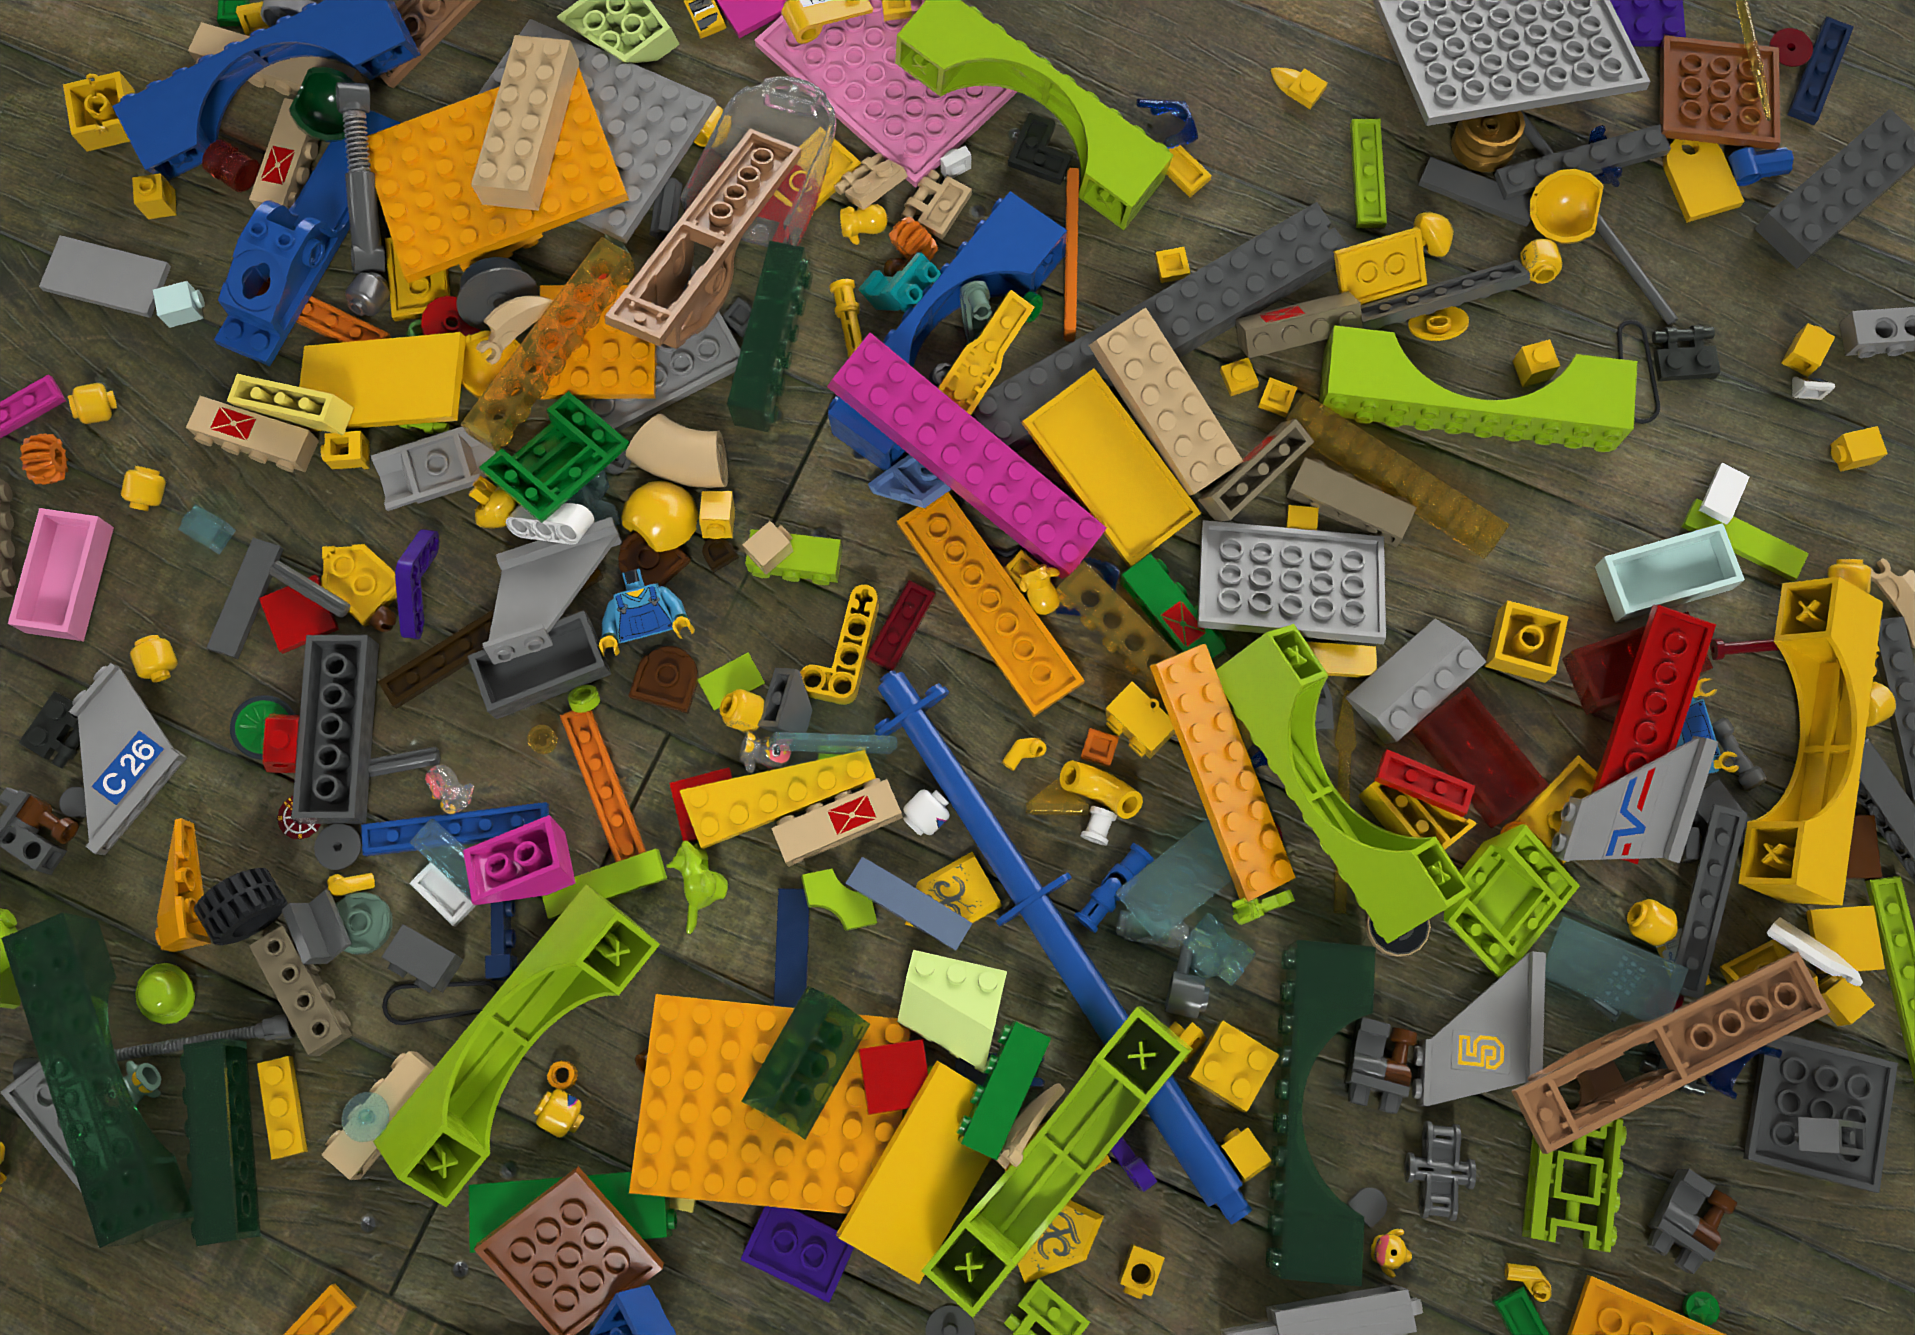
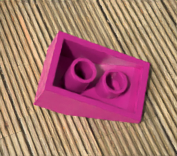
M550 815L463 850L471 900L474 905L544 896L576 884L565 831Z

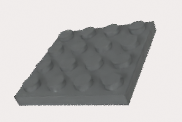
M1784 1035L1762 1046L1743 1159L1879 1193L1898 1063L1789 1035ZM1798 1117L1842 1119L1865 1123L1866 1157L1799 1151V1144L1795 1139Z

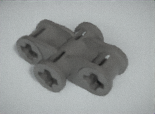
M1425 1121L1422 1130V1157H1416L1410 1152L1406 1154L1404 1163L1405 1181L1407 1183H1412L1413 1180L1421 1181L1419 1196V1214L1421 1218H1428L1430 1215L1447 1217L1449 1221H1456L1458 1215V1185H1465L1467 1189H1474L1476 1182L1475 1160L1459 1161L1461 1146V1128L1459 1124H1453L1451 1127L1433 1125L1431 1121ZM1436 1136H1446L1447 1139H1438ZM1418 1167L1429 1168V1171L1418 1170ZM1451 1171H1461L1462 1174H1452ZM1433 1203H1443L1444 1206H1434Z

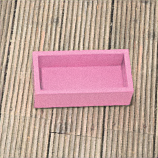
M39 508L8 624L28 634L84 642L114 527L98 516Z

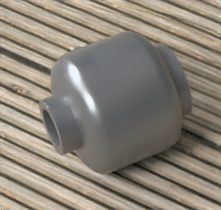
M360 273L345 291L349 308L360 316L364 314L375 316L390 298L389 285L377 273Z

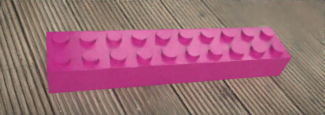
M872 333L866 336L827 387L1035 558L1046 564L1047 567L1058 569L1061 579L1072 575L1107 529V527Z

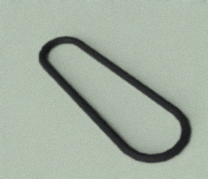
M1627 320L1620 324L1618 328L1619 359H1623V328L1629 324L1638 326L1643 335L1656 404L1655 412L1650 418L1637 419L1634 417L1635 423L1645 424L1657 418L1660 412V400L1646 329L1636 320Z
M491 981L450 982L447 986L486 985L492 987L495 992L499 990L498 986ZM415 984L394 986L386 993L382 1004L385 1017L395 1025H409L479 1014L483 1009L410 1020H396L391 1017L387 1008L388 999L391 994L400 989L420 988Z

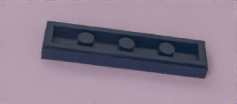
M1829 17L1825 18L1814 43L1812 56L1807 61L1788 110V116L1811 125H1815L1819 120L1854 26Z
M778 888L774 1006L807 1009L810 907L807 905L804 889Z

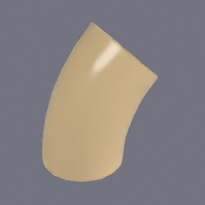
M657 414L638 430L627 447L626 458L656 477L692 487L715 488L727 486V454L720 431H701L687 428L675 423L663 414Z

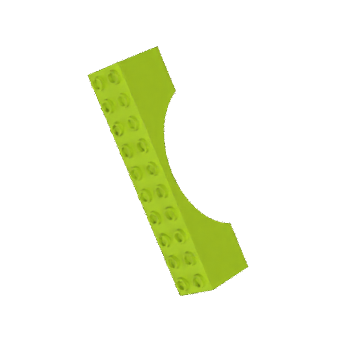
M926 0L897 34L895 64L940 97L962 88L995 86L1023 93L1050 110L1066 128L1077 150L1081 171L1079 198L1122 230L1126 229L1165 179L1174 155L1170 153L1164 144L1156 143L1146 135L1141 127L1132 125L1123 119L1120 112L1114 108H1108L1101 103L1094 93L1079 87L1072 77L1057 71L1046 58L1035 55L1024 42L1016 41L1006 33L1002 26L996 23L993 24L983 17V14L977 8L969 7L961 0Z
M1334 325L1323 353L1318 415H1325L1326 418L1331 420L1350 418L1364 424L1375 421L1383 422L1390 427L1408 425L1415 426L1417 430L1422 431L1441 429L1448 434L1466 432L1474 433L1475 436L1480 438L1499 436L1504 437L1507 441H1520L1524 439L1532 440L1539 445L1557 443L1564 444L1565 447L1571 449L1590 447L1598 452H1610L1615 450L1634 429L1637 361L1576 354L1562 374L1540 390L1512 399L1481 400L1451 392L1423 375L1403 352L1395 332Z
M1295 624L1266 632L1216 669L1224 694L1232 704L1235 715L1243 721L1249 730L1251 740L1256 746L1260 747L1267 758L1268 766L1284 784L1286 794L1295 801L1302 812L1303 820L1313 829L1320 840L1322 849L1330 855L1338 867L1337 870L1340 877L1349 884L1355 894L1357 903L1367 912L1373 921L1375 931L1384 938L1387 944L1449 908L1472 892L1436 836L1423 838L1409 837L1382 829L1359 815L1334 788L1319 755L1315 729L1318 699L1328 674Z
M586 884L373 1141L397 1179L447 1208L490 1155V1134L497 1105L512 1073L530 1047L551 1025L579 1005L599 997L619 996L660 944L630 917Z
M1143 1006L1136 1007L1096 1056L1062 1104L1023 1150V1160L1017 1167L1011 1165L989 1192L962 1220L922 1269V1272L973 1318L1160 1091L1193 1048Z

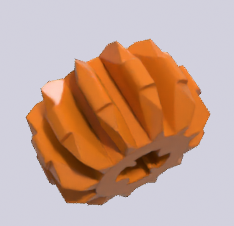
M905 217L902 221H899L889 233L891 243L906 259L913 253L922 252L930 261L938 251L936 241L932 238L931 234L911 217Z
M46 433L25 438L23 445L20 446L22 453L20 459L23 462L22 469L26 470L27 478L35 484L42 485L64 480L65 473L68 472L66 465L68 459L65 454L66 449L62 447V441L57 439L54 434Z

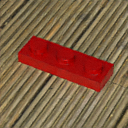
M1388 749L1382 754L1374 779L1378 783L1460 817H1464L1467 814L1475 789V785Z

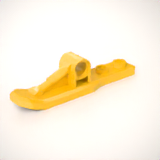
M1010 290L978 338L964 347L938 386V389L971 415L1000 372L1004 353L1035 307Z

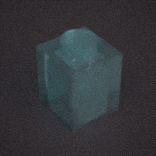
M196 504L191 511L184 515L181 526L178 529L190 539L220 555L236 531L227 522Z

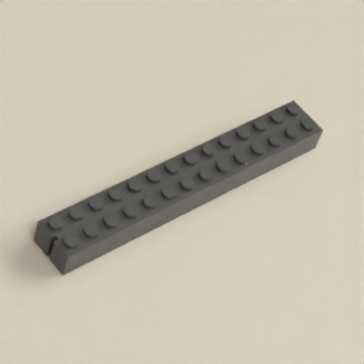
M1316 202L988 390L971 416L1017 453L1035 442L1021 422L1093 368H1095L1114 395L1119 393L1088 345L1139 311L1147 308L1179 359L1236 326L1237 318L1262 311L1336 268L1333 251L1347 248L1348 245L1335 227L1329 230L1331 221Z

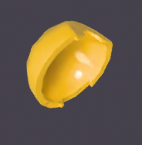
M1578 169L1559 170L1546 176L1535 187L1530 200V217L1536 230L1546 239L1559 244L1579 243L1591 237L1596 229L1603 184L1591 173Z
M482 331L473 335L469 334L466 336L461 386L486 404L495 405L509 401L521 390L527 378L528 360L523 347L514 339L503 350L500 360L495 364H490L486 359L491 355L492 349L488 348L484 353H481L476 347L481 341L489 339L491 331Z
M667 481L648 482L632 492L624 503L621 520L622 526L630 532L633 530L637 531L646 540L648 546L656 552L676 549L691 538L697 530L696 525L699 514L695 500L683 487Z

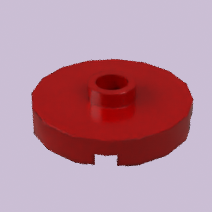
M454 296L436 298L427 305L422 313L421 330L423 335L461 332L464 336H468L469 334L479 333L481 330L468 325L462 320L456 306L457 297ZM448 320H453L456 322L457 326L449 327L446 324V322Z

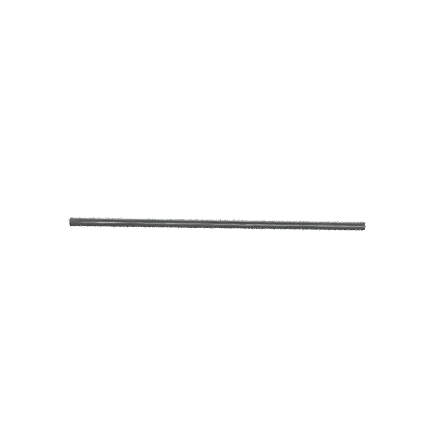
M1521 110L1525 121L1523 133L1541 157L1554 154ZM1598 212L1597 232L1666 324L1670 326L1676 322L1678 317Z

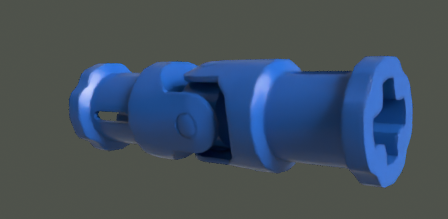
M1132 843L1130 846L1131 851L1120 864L1116 863L1105 876L1100 887L1090 894L1091 899L1081 912L1076 911L1073 915L1093 933L1097 932V926L1108 912L1112 913L1115 910L1116 901L1123 899L1137 883L1138 875L1147 864H1152L1155 861L1147 851L1135 843ZM1113 877H1119L1127 883L1126 887L1117 878Z

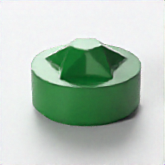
M1032 291L1027 292L1023 296L1024 300L1035 307L1026 320L1028 323L1034 321L1039 316L1043 307L1042 296Z
M1692 1291L1685 1296L1682 1303L1685 1317L1705 1326L1712 1325L1719 1317V1304L1715 1297L1707 1292Z

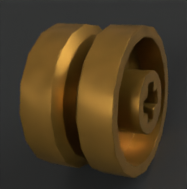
M1521 111L1459 121L1451 140L1454 155L1467 168L1479 172H1493L1505 167L1512 159L1516 146L1525 128L1524 115Z

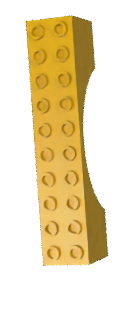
M1841 577L1782 583L1774 643L1786 660L1796 689L1800 716L1799 749L1792 777L1780 800L1765 815L1747 822L1738 883L1783 903L1843 905L1883 602Z

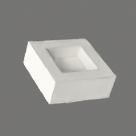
M966 145L959 149H952L940 158L941 173L944 178L947 176L954 178L971 169V153Z

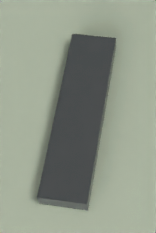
M1433 157L1429 158L1418 186L1525 227L1528 226L1531 220L1530 200L1532 195L1524 194L1504 200L1496 181Z
M252 538L206 647L208 650L239 659L261 606L259 598L265 596L273 577L270 575L269 570L274 562L280 560L284 549L281 546Z

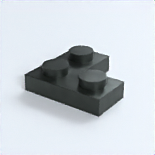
M1029 113L1008 159V166L1061 185L1070 166L1072 156L1047 147L1055 130L1056 122Z

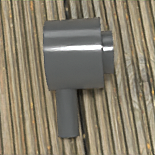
M1182 945L1177 971H1173L1170 979L1165 1012L1197 1019L1199 1012L1205 1013L1210 987L1205 986V978L1189 974L1194 948Z

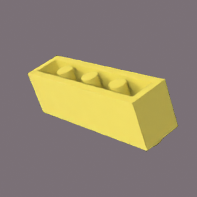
M241 374L236 375L227 402L256 414L344 435L354 407L334 394Z

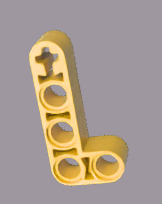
M859 585L852 590L832 668L808 665L800 671L804 685L810 676H819L821 678V682L817 687L811 688L805 685L808 697L841 705L850 704L856 699L879 610L878 596L873 587ZM865 597H868L870 602H866L864 607L865 615H862L860 602ZM855 625H862L866 628L865 632L859 636L850 634V629ZM849 653H854L858 656L857 662L852 665H846L842 660ZM839 683H849L851 685L850 691L846 694L837 693L835 688Z

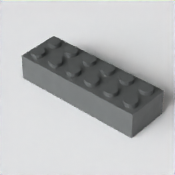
M1889 109L1774 207L1757 225L1755 230L1798 269L1915 167V131Z
M306 635L292 819L303 824H366L370 776L368 766H370L379 651V644L368 635Z

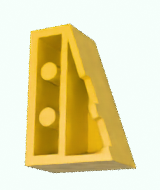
M1376 781L1358 795L1387 831L1409 837L1423 838L1436 836L1444 850L1477 824L1470 818L1465 819Z

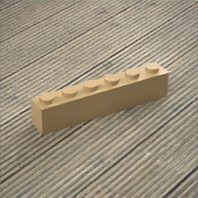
M201 22L188 52L197 64L201 57L209 54L215 55L223 51L227 44L236 41L242 42L250 38V36ZM298 57L279 61L260 70L247 80L260 88L264 86L274 88L283 95H297L308 69L312 67H329L343 72L355 83H366L360 72L351 66L320 57Z

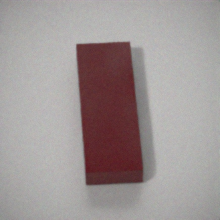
M909 580L868 652L866 660L889 672L894 671L935 599L936 593Z

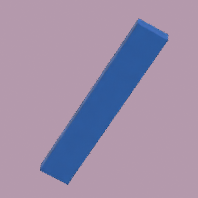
M543 802L361 824L362 852L364 856H375L482 843L550 815L549 804Z

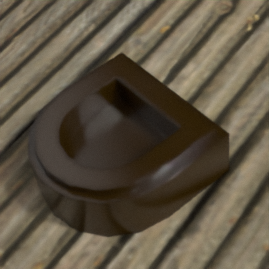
M709 538L703 546L702 553L704 559L713 573L739 558L733 546L726 538Z

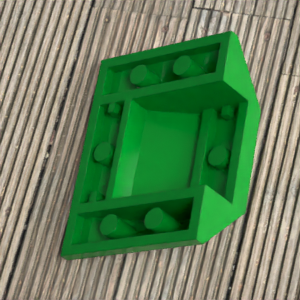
M569 391L547 409L551 423L518 452L510 456L501 448L479 467L487 477L540 523H543L623 453L630 444L627 439Z

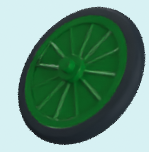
M261 695L252 697L238 706L230 721V735L234 745L240 752L250 758L263 760L265 719L270 714L295 715L292 708L286 702L274 696Z

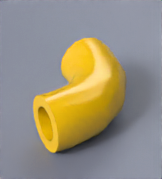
M1073 760L1068 761L1061 770L1060 784L1064 790L1093 799L1123 819L1135 816L1142 807V795L1126 782L1110 773Z

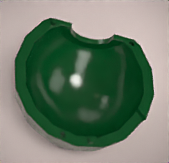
M312 67L308 69L301 87L289 108L290 116L297 127L310 138L323 142H337L346 139L344 136L346 128L343 126L345 124L343 122V114L338 113L336 83H355V81L341 71L329 67Z

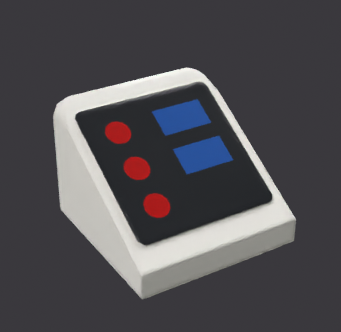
M1793 377L1792 397L1822 400L1835 388L1834 383L1824 379Z

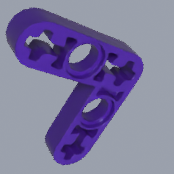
M421 529L396 565L395 581L400 633L403 638L420 639L423 633L424 611L421 577L438 553L439 534L437 531Z
M1121 1137L1111 1149V1153L1139 1191L1145 1192L1155 1185L1157 1180L1144 1161L1134 1155L1123 1137Z

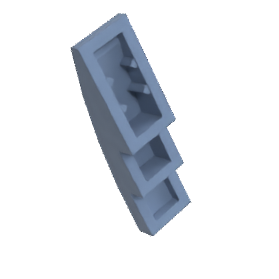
M861 857L845 883L895 916L902 918L922 932L929 934L954 951L957 950L973 924L864 857Z

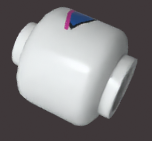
M922 789L904 806L906 816L903 820L918 835L921 836L923 833L933 835L949 819V811L945 808L949 802L937 790L931 794L928 790Z

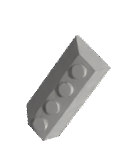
M1433 619L1345 698L1384 744L1399 741L1487 661L1466 637L1439 620Z

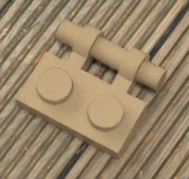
M877 153L872 158L867 157L861 162V166L852 173L849 171L841 177L842 180L834 185V188L838 194L842 195L845 193L849 202L864 210L908 176L904 167L889 159L885 161L883 155Z
M931 169L927 176L919 181V188L914 196L909 197L904 204L905 209L901 214V218H913L914 215H920L921 217L918 220L920 225L925 227L927 232L943 240L971 197L972 189L949 176L945 178L942 184L937 183L940 177L939 173ZM928 194L934 195L928 205L923 203Z

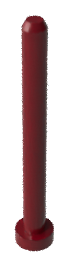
M1719 638L1711 639L1710 642L1712 660H1722L1725 655L1779 651V648L1774 643V639L1724 643Z

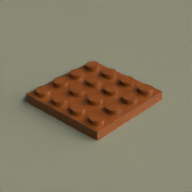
M1664 35L1660 44L1661 134H1665L1666 138L1776 150L1780 145L1779 48Z
M579 1166L479 1241L474 1248L476 1253L551 1335H576L603 1314L616 1293L640 1287L660 1272L664 1265V1262Z

